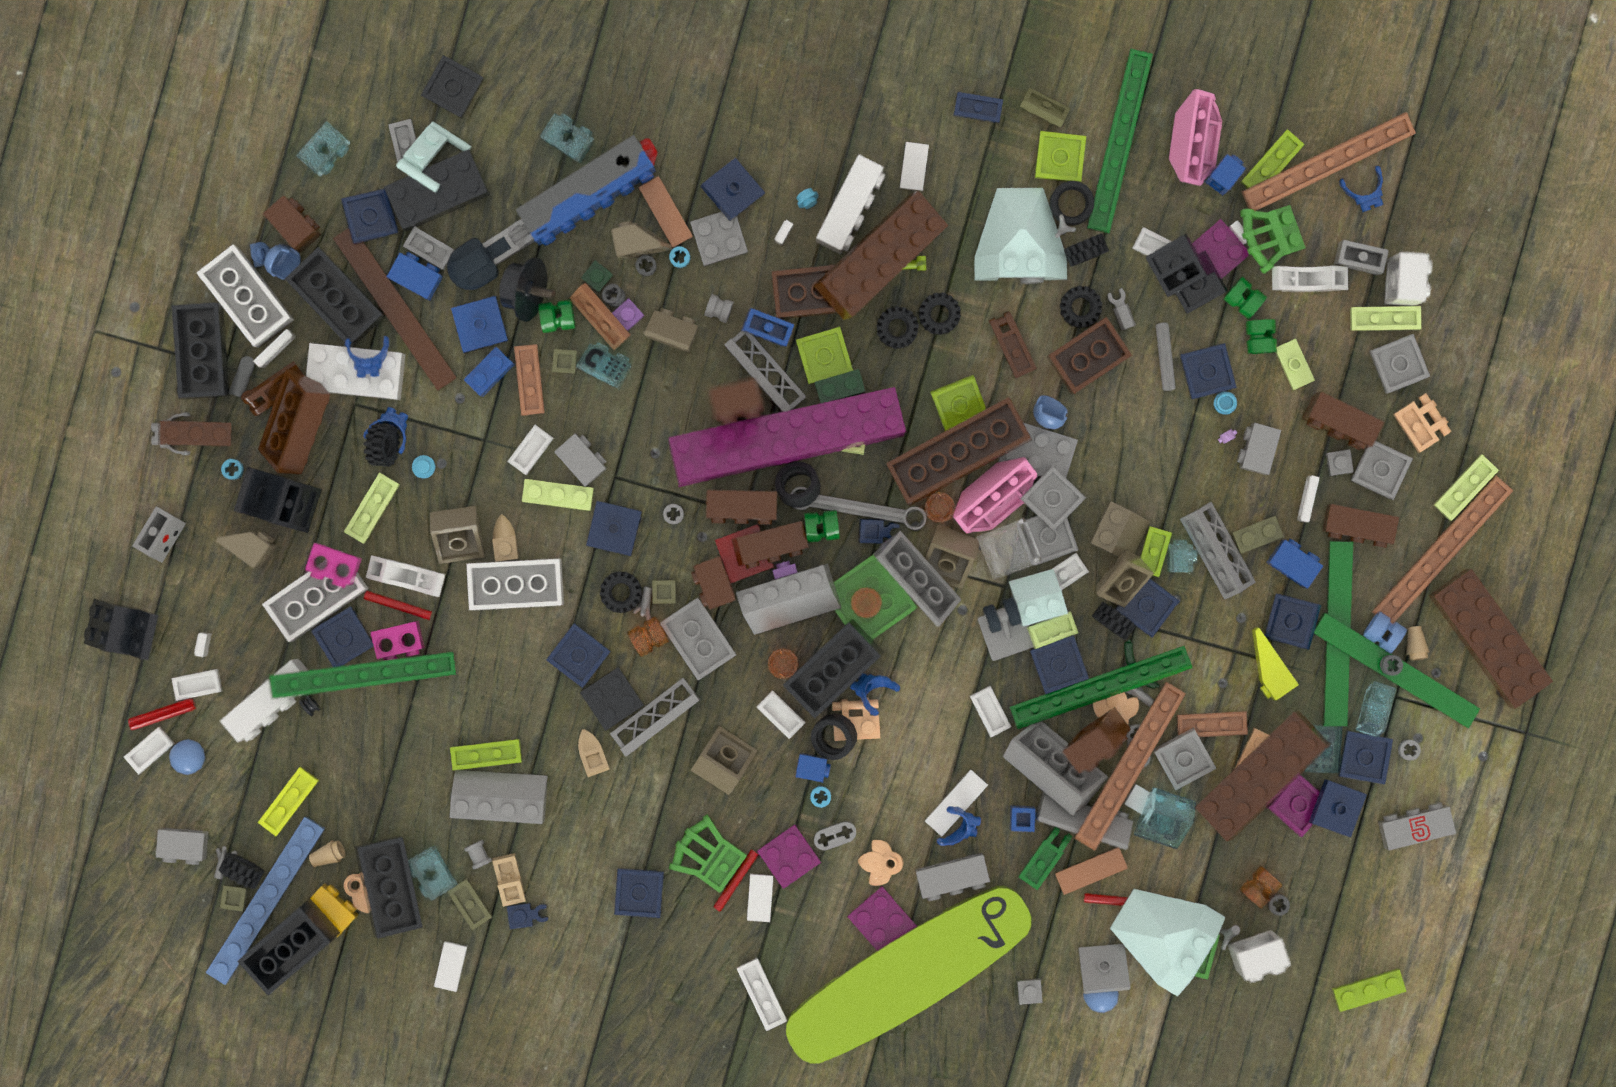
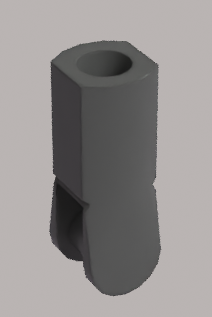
M245 356L241 359L229 394L241 398V395L246 391L255 367L252 357Z

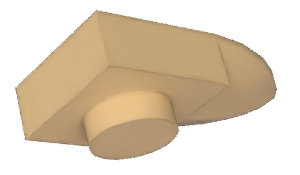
M502 514L498 517L493 531L492 541L495 562L519 559L514 528L510 521Z
M583 729L579 737L578 748L587 777L610 770L599 741L593 734Z

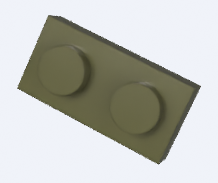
M1029 88L1020 105L1029 113L1035 114L1059 127H1062L1071 109L1032 88Z
M1276 516L1231 532L1240 554L1284 537Z
M468 878L448 891V894L472 930L493 917Z

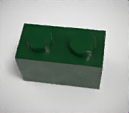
M859 369L814 382L820 404L865 393Z

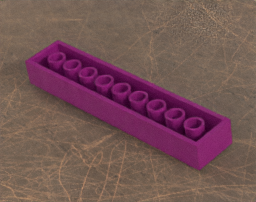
M893 387L669 437L668 444L678 486L682 487L838 452L848 448L860 447L861 445L900 438L904 436L906 429L896 389Z

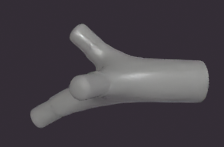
M1062 214L1059 215L1060 225L1055 237L1058 238L1067 232H1075L1076 228L1069 227L1065 222L1064 216Z
M644 587L641 602L633 610V613L636 614L641 610L640 615L642 617L646 616L648 623L652 624L653 620L650 614L652 588Z
M1141 687L1126 691V693L1140 699L1148 707L1154 702V699L1145 693Z
M226 846L222 847V852L220 848L216 849L218 863L214 877L217 879H223L224 874H221L218 869L227 854Z
M1235 925L1230 929H1220V933L1224 935L1221 946L1222 950H1225L1230 940L1240 933L1238 926Z

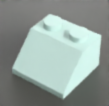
M1053 569L1008 581L1021 616V626L1068 614L1063 594Z

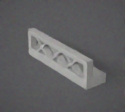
M741 331L724 344L751 377L756 379L759 386L782 412L792 410L806 398L753 335ZM746 335L751 340V351L741 350L736 345V342ZM754 345L758 348L760 352L754 351ZM745 354H751L750 359ZM753 354L765 356L767 359L766 368H757L753 364ZM769 362L775 369H769ZM760 371H766V376H764ZM768 371L779 372L782 376L781 386L772 385L768 381ZM784 379L790 386H784ZM775 388H781V395ZM793 389L800 397L789 405L783 398V390Z
M1212 502L1180 519L1224 600L1256 583ZM1207 510L1211 517V522L1206 519L1204 511ZM1216 532L1221 535L1222 542L1217 539ZM1228 552L1231 553L1233 562L1227 557ZM1239 572L1242 573L1246 583L1242 584Z
M682 678L610 733V735L620 746L622 753L628 756L697 703L700 698L687 681ZM683 684L690 696L683 701L674 700L675 689ZM672 692L671 699H666L665 697ZM660 701L670 702L669 712L665 715L655 713L656 704ZM673 702L680 703L672 709ZM653 707V713H648L647 711ZM641 715L652 716L651 726L647 729L637 728L638 718ZM655 716L661 717L654 723ZM635 721L634 727L628 726ZM623 729L634 730L633 740L626 745L617 735ZM637 730H638V731H643L641 734H639V735L636 737V732H637Z

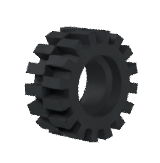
M1098 234L1064 249L1071 267L1109 251L1103 234Z
M1088 286L1071 288L1061 299L1060 314L1063 316V320L1069 323L1070 326L1077 328H1086L1094 324L1102 313L1103 304L1100 300L1101 297L1094 289H1090ZM1078 298H1084L1089 302L1090 310L1084 316H1078L1073 312L1072 304Z
M937 292L926 297L919 309L920 323L924 329L931 334L938 335L947 334L952 331L959 323L961 317V309L957 300L943 292ZM943 305L948 309L949 316L945 322L938 323L932 319L931 310L934 306Z
M895 306L888 308L881 314L877 322V334L881 342L893 349L909 346L915 340L918 333L917 318L913 315L912 311L907 310L905 307ZM894 319L903 320L907 326L905 334L899 337L893 336L888 329L889 323Z
M372 424L371 428L367 430L368 434L365 435L367 439L364 442V446H366L364 454H367L365 459L368 460V464L374 466L390 467L394 465V460L398 458L396 455L399 453L398 445H400V441H398L400 436L396 434L398 430L393 425Z
M623 571L610 574L604 579L600 587L602 603H604L607 609L615 613H625L633 610L639 604L642 597V587L639 580L631 573ZM618 583H624L630 589V595L625 601H617L612 595V589Z
M1103 601L1092 615L1095 620L1123 640H1126L1136 627L1128 618Z
M229 852L218 869L225 877L251 889L256 888L264 873V870L256 866L255 863Z

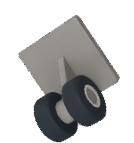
M1012 597L1003 600L1004 607L996 610L993 604L983 607L984 616L978 617V622L992 661L1034 647L1027 629L1029 625L1021 626V616Z

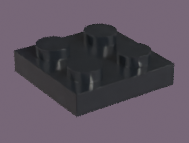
M443 55L421 96L462 119L480 88L484 77Z
M619 667L580 692L605 731L644 706Z

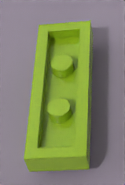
M1287 129L1244 177L1241 183L1246 188H1249L1280 173L1305 144Z
M520 739L450 747L452 770L522 762Z
M1399 969L1332 989L1340 1012L1407 992Z

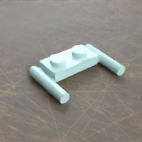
M432 121L406 151L396 167L436 192L440 184L423 174L422 171L446 142L451 143L463 152L468 149L471 150L472 146Z

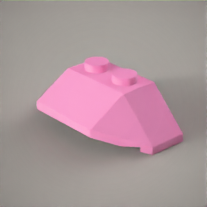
M1194 89L1175 113L1169 160L1181 182L1201 186L1216 167L1222 119L1215 102V94Z
M1025 457L996 463L961 492L953 518L966 534L994 529L1024 503L1021 498L1033 486V482L1037 477L1036 471Z

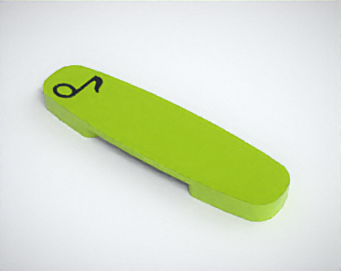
M995 886L945 909L941 914L885 945L841 976L833 978L790 1013L786 1023V1036L791 1047L802 1060L808 1063L819 1064L878 1037L932 1006L981 973L1010 951L1028 934L1031 928V915L1026 904L1014 889L1007 886Z

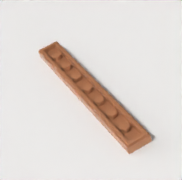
M1404 112L1241 191L1248 209L1257 211L1416 134L1408 113Z
M1494 475L1372 610V613L1376 615L1381 611L1391 618V623H1394L1513 490L1497 475Z
M1165 682L1079 829L1075 839L1093 850L1097 848L1186 693Z

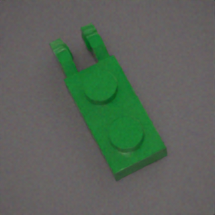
M1054 826L1018 875L1020 879L1036 890L1040 888L1064 853L1063 850L1072 838V835L1068 833L1062 838L1058 848L1051 844L1060 832L1059 827Z

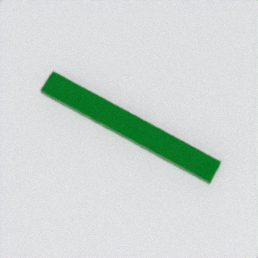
M1130 49L1094 196V209L1089 217L1087 229L1110 233L1152 61V53Z
M1329 541L1327 614L1351 629L1353 542ZM1326 642L1323 725L1347 726L1350 656Z
M1323 613L1316 624L1314 631L1316 636L1464 727L1469 728L1480 711L1479 707L1402 661L1403 669L1398 675L1384 674L1380 669V661L1384 656L1393 654L1388 653L1328 614ZM1395 660L1387 661L1389 665L1387 668L1388 671L1389 669H1396V667L1394 666L1396 662Z
M1184 645L1010 706L1017 729H1021L1192 669L1193 667Z
M446 652L269 675L268 678L271 699L456 675L454 653Z

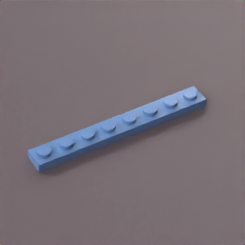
M307 816L303 818L206 971L208 975L224 985L228 983L239 966L237 961L251 947L325 830L324 827Z

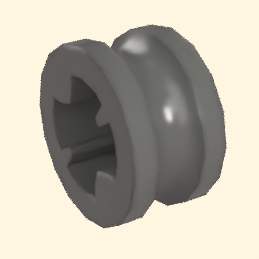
M643 255L637 259L636 269L640 275L646 277L655 273L657 264L654 258L649 255ZM647 259L648 263H653V267H649L651 269L649 272L640 269V264L643 265V260Z
M610 284L603 290L602 298L611 307H619L625 301L626 294L617 284ZM616 293H617V296H616V297H612V298H611V295H612V294H616Z
M1386 655L1380 661V669L1386 675H1398L1403 669V662L1396 655ZM1388 660L1396 661L1394 664L1395 670L1389 669L1388 671Z
M1274 894L1268 900V908L1273 914L1281 916L1288 912L1290 903L1282 894ZM1280 898L1282 899L1281 902L1285 905L1283 909L1279 908L1280 911H1276L1273 902L1275 900L1278 902Z

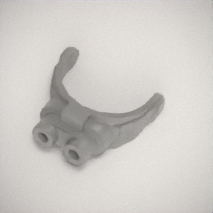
M183 412L161 421H174L179 417L187 418L190 417V413ZM152 423L151 430L155 432V436H152L151 443L152 445H158V423ZM160 445L161 448L170 449L176 454L190 455V451H178L172 445Z

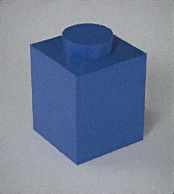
M800 753L796 777L823 782L824 777H829L831 764H827V759L824 757Z
M1010 805V830L1035 832V807Z

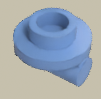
M263 242L250 244L254 268L264 266L265 256L270 248Z

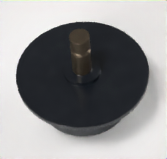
M534 257L527 260L525 264L512 263L506 268L502 276L499 289L501 304L505 308L513 309L520 321L528 322L532 320L539 312V304L543 303L544 298L554 299L556 296L555 290L546 289L547 271L544 262Z

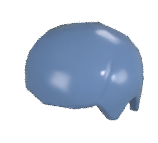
M279 244L267 252L264 266L270 275L285 280L300 265L301 257L291 246Z
M1047 395L1038 398L1033 408V415L1039 425L1055 430L1063 426L1067 420V417H1065L1067 409L1059 401Z
M194 740L180 741L170 751V765L178 773L184 775L193 774L203 766L205 761L204 749Z
M1119 992L1083 994V997L1091 1010L1105 1013L1111 1011L1117 1005Z

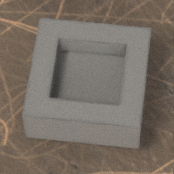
M1350 450L1326 453L1329 476L1354 472Z
M1040 978L1017 980L1019 1005L1042 1003Z

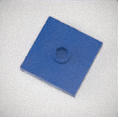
M496 296L451 308L463 353L508 341Z

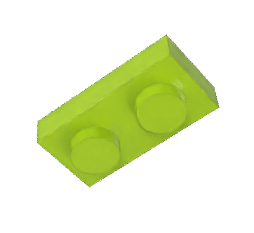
M1149 526L1140 558L1154 572L1153 576L1159 577L1172 533Z

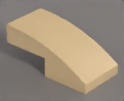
M512 853L493 858L492 862L503 907L526 902L516 854Z

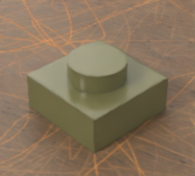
M554 349L552 372L576 374L577 351Z
M676 580L652 581L653 604L676 603Z
M223 885L220 908L243 912L245 910L248 888Z

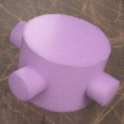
M1230 429L1221 434L1218 439L1219 443L1223 442L1225 444L1234 439L1237 431Z

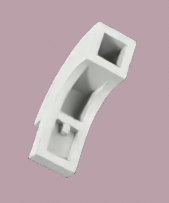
M1276 266L1272 268V290H1280L1282 292L1348 290V267Z
M372 555L366 574L368 579L408 588L436 597L440 596L445 574Z

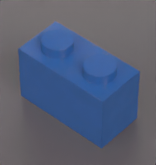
M1227 154L1208 176L1205 183L1223 196L1231 189L1246 169L1242 166L1243 161L1235 155L1230 157Z
M409 252L406 255L399 253L387 278L430 301L443 276L438 274L440 269L429 263L425 267L418 263L420 258Z
M750 308L741 331L786 347L794 324Z
M495 347L464 381L479 396L484 397L515 364L499 348Z
M1292 539L1288 541L1281 540L1266 563L1304 589H1308L1323 567L1319 563L1320 558L1311 552H1308V554L1300 550L1301 545Z

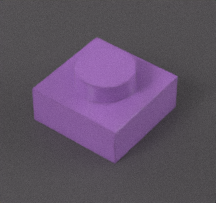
M629 298L612 313L627 331L644 317L642 312Z
M789 561L777 564V569L773 570L775 579L798 573L795 564L790 565Z

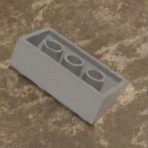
M901 531L886 540L873 554L937 627L944 622L961 601V598Z
M828 564L736 592L743 616L754 635L841 608Z
M1042 721L1032 724L1011 740L1003 757L1073 816L1091 800L1107 781L1108 776L1097 767L1090 772L1084 770L1079 774L1062 752L1068 743Z
M455 770L451 793L450 818L543 824L545 822L548 776Z
M1043 791L1035 818L1040 822L1078 833L1092 806L1085 805L1072 816ZM1118 811L1101 842L1127 850L1133 821L1128 818L1129 814Z

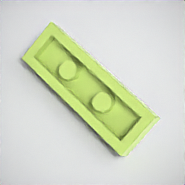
M1421 306L1351 307L1350 331L1421 330Z
M1482 454L1479 455L1433 506L1449 521H1452L1499 470Z
M379 472L344 532L365 544L400 484Z
M525 479L522 502L591 511L594 488Z

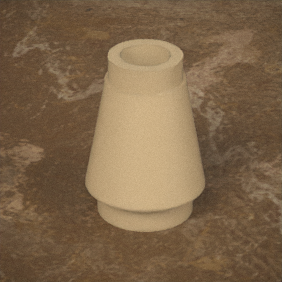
M1422 627L1407 628L1406 655H1409V661L1428 659L1427 653H1429Z
M331 840L310 854L309 859L313 867L341 862L342 858L346 856L345 849L339 840L335 842Z

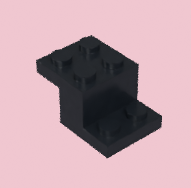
M1187 233L1145 257L1166 296L1170 297L1176 294L1187 314L1228 291L1207 252L1197 253Z
M247 466L233 511L308 533L322 489Z
M94 599L89 609L90 619L88 627L84 632V644L106 652L125 654L138 659L149 660L158 615L139 608Z

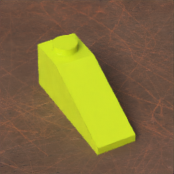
M1255 627L1252 633L1259 681L1263 685L1260 689L1267 699L1271 697L1272 700L1277 701L1299 684L1260 628Z

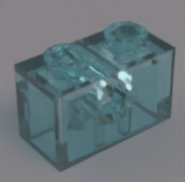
M554 113L542 131L540 138L581 164L595 142L594 138L591 137L593 132L582 125L580 128L572 124L574 120L563 113L560 116ZM572 132L573 141L570 139L565 141L564 133L570 134Z
M326 121L296 156L321 177L323 174L327 175L333 169V162L338 156L342 158L350 149L348 145L351 142ZM323 146L330 151L328 155L324 154L321 150Z
M1376 681L1367 687L1356 731L1378 738L1386 730L1396 688Z
M435 845L408 860L411 875L413 878L417 877L421 885L419 888L425 898L429 897L432 901L457 885ZM428 869L429 871L434 870L436 872L433 878L426 877Z

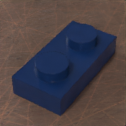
M958 92L954 116L999 123L1003 99Z

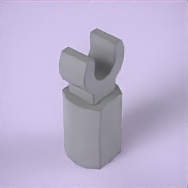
M1119 289V300L1113 299L1111 293L1107 294V299L1115 306L1113 311L1120 329L1123 331L1135 326L1136 323L1128 304L1124 302L1125 292L1123 289Z

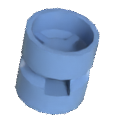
M1379 611L1368 624L1363 636L1373 643L1378 641L1379 647L1391 654L1403 639L1407 629L1397 622L1391 623V618ZM1386 630H1389L1390 633L1388 634V636H1383Z

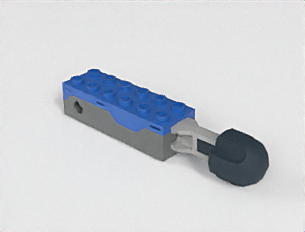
M634 135L517 208L516 211L521 219L483 244L478 238H472L451 253L447 262V272L451 281L456 286L465 290H475L483 287L498 277L499 270L497 265L535 241L539 246L551 244L556 240L555 236L562 231L564 234L570 232L576 227L575 223L579 220L587 221L595 215L594 211L602 207L605 209L615 203L614 198L622 195L624 197L635 190L633 186L639 182L642 184L649 182L654 178L653 174L656 172L654 164L658 154L651 140L645 138L639 142ZM623 160L626 163L630 162L629 165L625 168L622 165L619 166L620 162Z

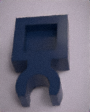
M859 519L858 542L883 544V537L891 538V529L899 528L900 525L892 522L884 526V520Z
M531 903L508 905L507 913L510 929L532 927L534 919L539 922L548 921L549 916L541 917L539 915V910L546 909L547 904H539L535 909H531Z

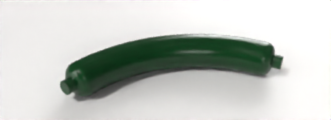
M1127 639V642L1124 643V655L1127 665L1136 663L1133 643L1130 639ZM1157 681L1145 685L1151 689L1159 688Z

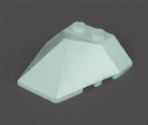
M997 188L974 257V281L998 280V278L1067 280V257L1060 236L1058 238L1055 237L1058 230L1043 188Z
M1133 889L1110 929L1159 986L1178 996L1191 982L1215 943L1225 916L1204 904Z

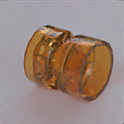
M935 493L927 498L924 504V512L929 520L942 523L948 521L953 516L955 504L949 495Z
M860 588L852 596V609L860 617H873L881 609V597L871 588Z
M656 616L645 621L644 627L636 626L627 631L640 657L652 652L653 646L659 648L670 642Z
M778 648L773 651L768 660V668L771 674L780 679L791 677L798 667L797 656L787 648Z
M1260 865L1252 874L1253 879L1247 880L1239 890L1260 909H1263L1270 901L1269 895H1275L1283 885Z

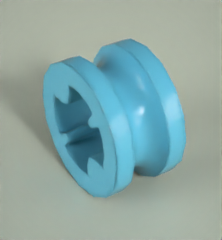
M675 247L671 250L669 259L673 266L683 268L689 264L690 254L684 247ZM680 251V254L682 252L686 254L684 256L685 261L681 264L679 261L676 263L673 260L676 258L675 253Z
M229 459L223 463L221 471L225 478L236 480L243 475L244 467L240 461ZM231 463H235L234 466L238 467V471L234 472V476H230L231 472L227 473V467H231Z
M824 786L815 787L811 792V802L817 807L827 806L831 801L830 791ZM820 790L825 791L824 795H827V800H822L821 803L816 802L817 798L814 799L815 793L819 794Z

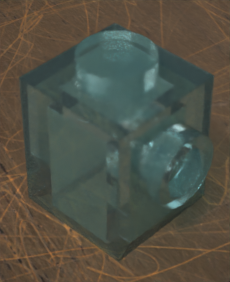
M1173 540V544H1169L1167 549V572H1193V563H1197V549H1193V545H1187V540Z

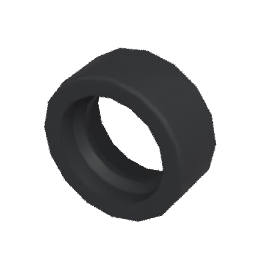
M1067 181L1060 184L1050 197L1052 215L1060 222L1059 215L1062 214L1066 224L1069 226L1083 223L1089 218L1094 209L1092 191L1087 185L1079 181ZM1068 190H1077L1085 198V209L1080 215L1075 217L1066 216L1059 209V198L1062 193Z
M792 462L780 469L775 479V487L780 499L784 504L792 508L808 506L820 494L821 484L816 470L805 462ZM806 475L810 478L811 484L803 493L796 495L785 491V485L792 477Z
M836 713L828 714L815 724L811 731V742L819 755L825 759L838 760L848 755L857 742V731L854 724L847 717ZM827 725H833L841 729L846 738L844 747L838 749L828 745L822 735L823 728Z

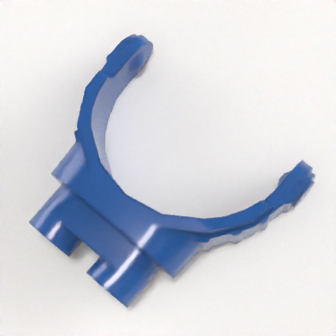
M1375 166L1378 184L1370 195H1357L1346 187L1343 178L1339 180L1341 188H1343L1348 196L1355 199L1356 204L1360 205L1362 212L1371 210L1370 206L1372 205L1375 208L1384 205L1381 196H1383L1381 190L1383 177L1379 166Z
M384 336V346L380 353L367 359L355 356L350 349V339H346L345 346L347 347L350 359L354 363V369L357 370V377L364 378L367 374H370L372 377H378L379 370L382 368V363L387 356L389 338Z
M388 407L385 414L382 413L380 418L372 424L395 426L403 437L402 446L399 448V453L402 454L406 444L405 430L407 428L406 421L408 415L402 412L398 415L395 409ZM366 429L365 432H364V434H363V437H364V438H365V435L368 434V431H367L368 429Z
M865 673L858 678V682L854 681L850 689L856 691L857 696L862 698L865 709L873 716H877L879 712L867 700L866 696L871 690L879 687H887L896 692L900 690V686L886 676H874Z
M957 806L947 807L946 811L948 813L962 816L963 822L953 834L946 838H938L937 844L941 846L954 845L963 839H968L969 836L976 837V826H980L981 818L973 816L972 813H967Z

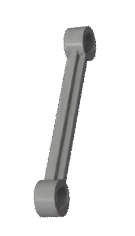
M797 487L791 494H797L803 490L806 491L807 488ZM818 495L816 500L808 506L796 508L798 510H805L808 507L830 511L837 510V512L904 523L906 527L912 530L922 528L927 519L926 513L919 507H911L905 510L825 495ZM916 510L920 511L923 515V520L918 525H909L907 522L908 515L911 512H916Z

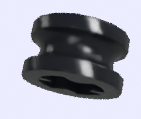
M307 694L304 700H299V704L312 717L316 710H321V707L310 694Z

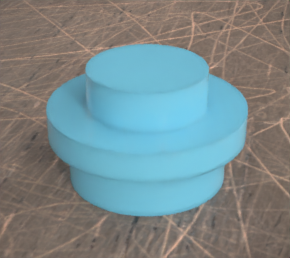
M812 188L802 191L796 197L799 208L809 209L817 203L818 193L813 191Z
M1221 392L1214 399V408L1220 414H1230L1237 407V399L1230 392Z
M425 455L418 456L412 463L413 473L419 478L432 476L435 471L433 459Z

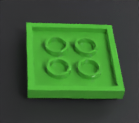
M874 555L834 582L841 608L835 610L845 625L854 619L872 639L917 609L908 593Z

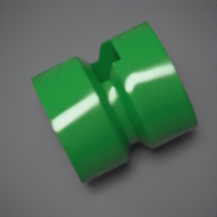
M1242 276L1225 295L1223 300L1232 307L1237 306L1238 312L1249 320L1264 303L1267 296L1259 289L1253 290L1252 284Z
M571 299L558 301L556 305L552 302L539 304V316L543 333L556 332L559 327L562 330L575 329V317ZM556 314H561L562 317L557 318Z
M1275 319L1245 322L1246 335L1250 336V339L1247 341V354L1277 352V339L1273 337V334L1276 333Z
M837 510L824 511L822 515H819L817 512L804 513L808 543L819 542L822 538H825L827 541L840 539ZM823 523V529H817L816 525Z

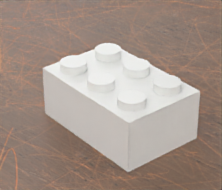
M1400 252L1387 259L1384 305L1415 306L1429 298L1430 284H1427V274H1430L1432 269V261L1428 260L1429 254Z
M1272 930L1228 944L1236 971L1245 980H1250V982L1261 980L1264 978V974L1270 972L1273 975L1286 971L1285 967L1291 966L1282 939Z

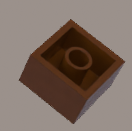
M283 195L263 215L293 249L302 253L321 236V233L318 231L320 226L308 214L305 216L302 213L305 209L293 197L289 199Z
M721 556L693 566L695 571H692L691 574L695 585L700 584L703 592L699 596L704 607L708 605L710 610L737 599Z

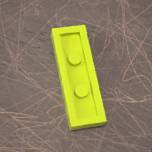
M299 767L258 823L273 835L278 836L319 780L302 767Z

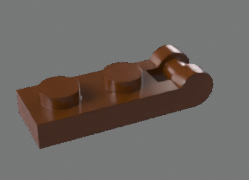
M1010 311L1003 313V316L998 319L992 318L988 320L1015 379L1036 370L1037 368ZM1008 325L1010 331L1002 333L1000 327Z
M294 361L252 390H247L241 395V400L250 406L249 410L254 416L263 413L274 405L286 369L304 375ZM262 396L263 400L258 402L256 399Z

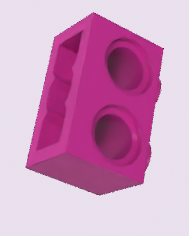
M314 543L305 570L310 571V576L323 580L324 577L333 579L332 584L345 588L346 584L353 585L362 558ZM320 556H324L327 559V566L324 569L318 568L316 564ZM343 563L349 567V574L346 577H342L338 572L339 566Z
M419 621L370 632L376 658H383V661L397 659V654L406 653V657L420 654L419 649L425 648ZM407 633H411L415 637V643L412 646H407L404 642V636ZM385 638L390 639L393 644L389 652L383 650L381 646Z

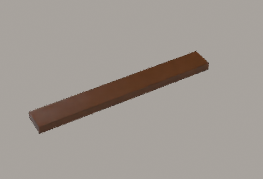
M349 228L334 237L333 239L437 391L457 379L395 286L387 278L386 273L364 242L353 244Z

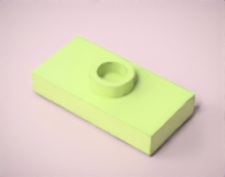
M1296 339L1277 347V352L1275 353L1292 390L1315 381Z
M1071 611L1068 614L1027 627L1034 649L1078 633Z

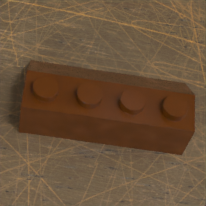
M286 369L258 450L277 473L302 474L304 466L307 464L311 447L315 442L318 427L322 422L326 405L329 403L330 393L320 382L290 369Z

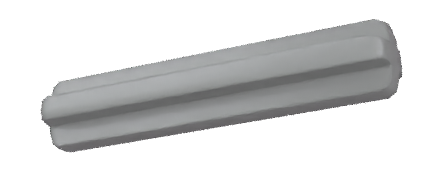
M1163 322L1156 324L1162 388L1164 391H1170L1175 389L1169 324Z

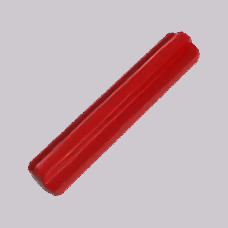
M192 698L129 718V727L131 730H136L196 709L195 702Z

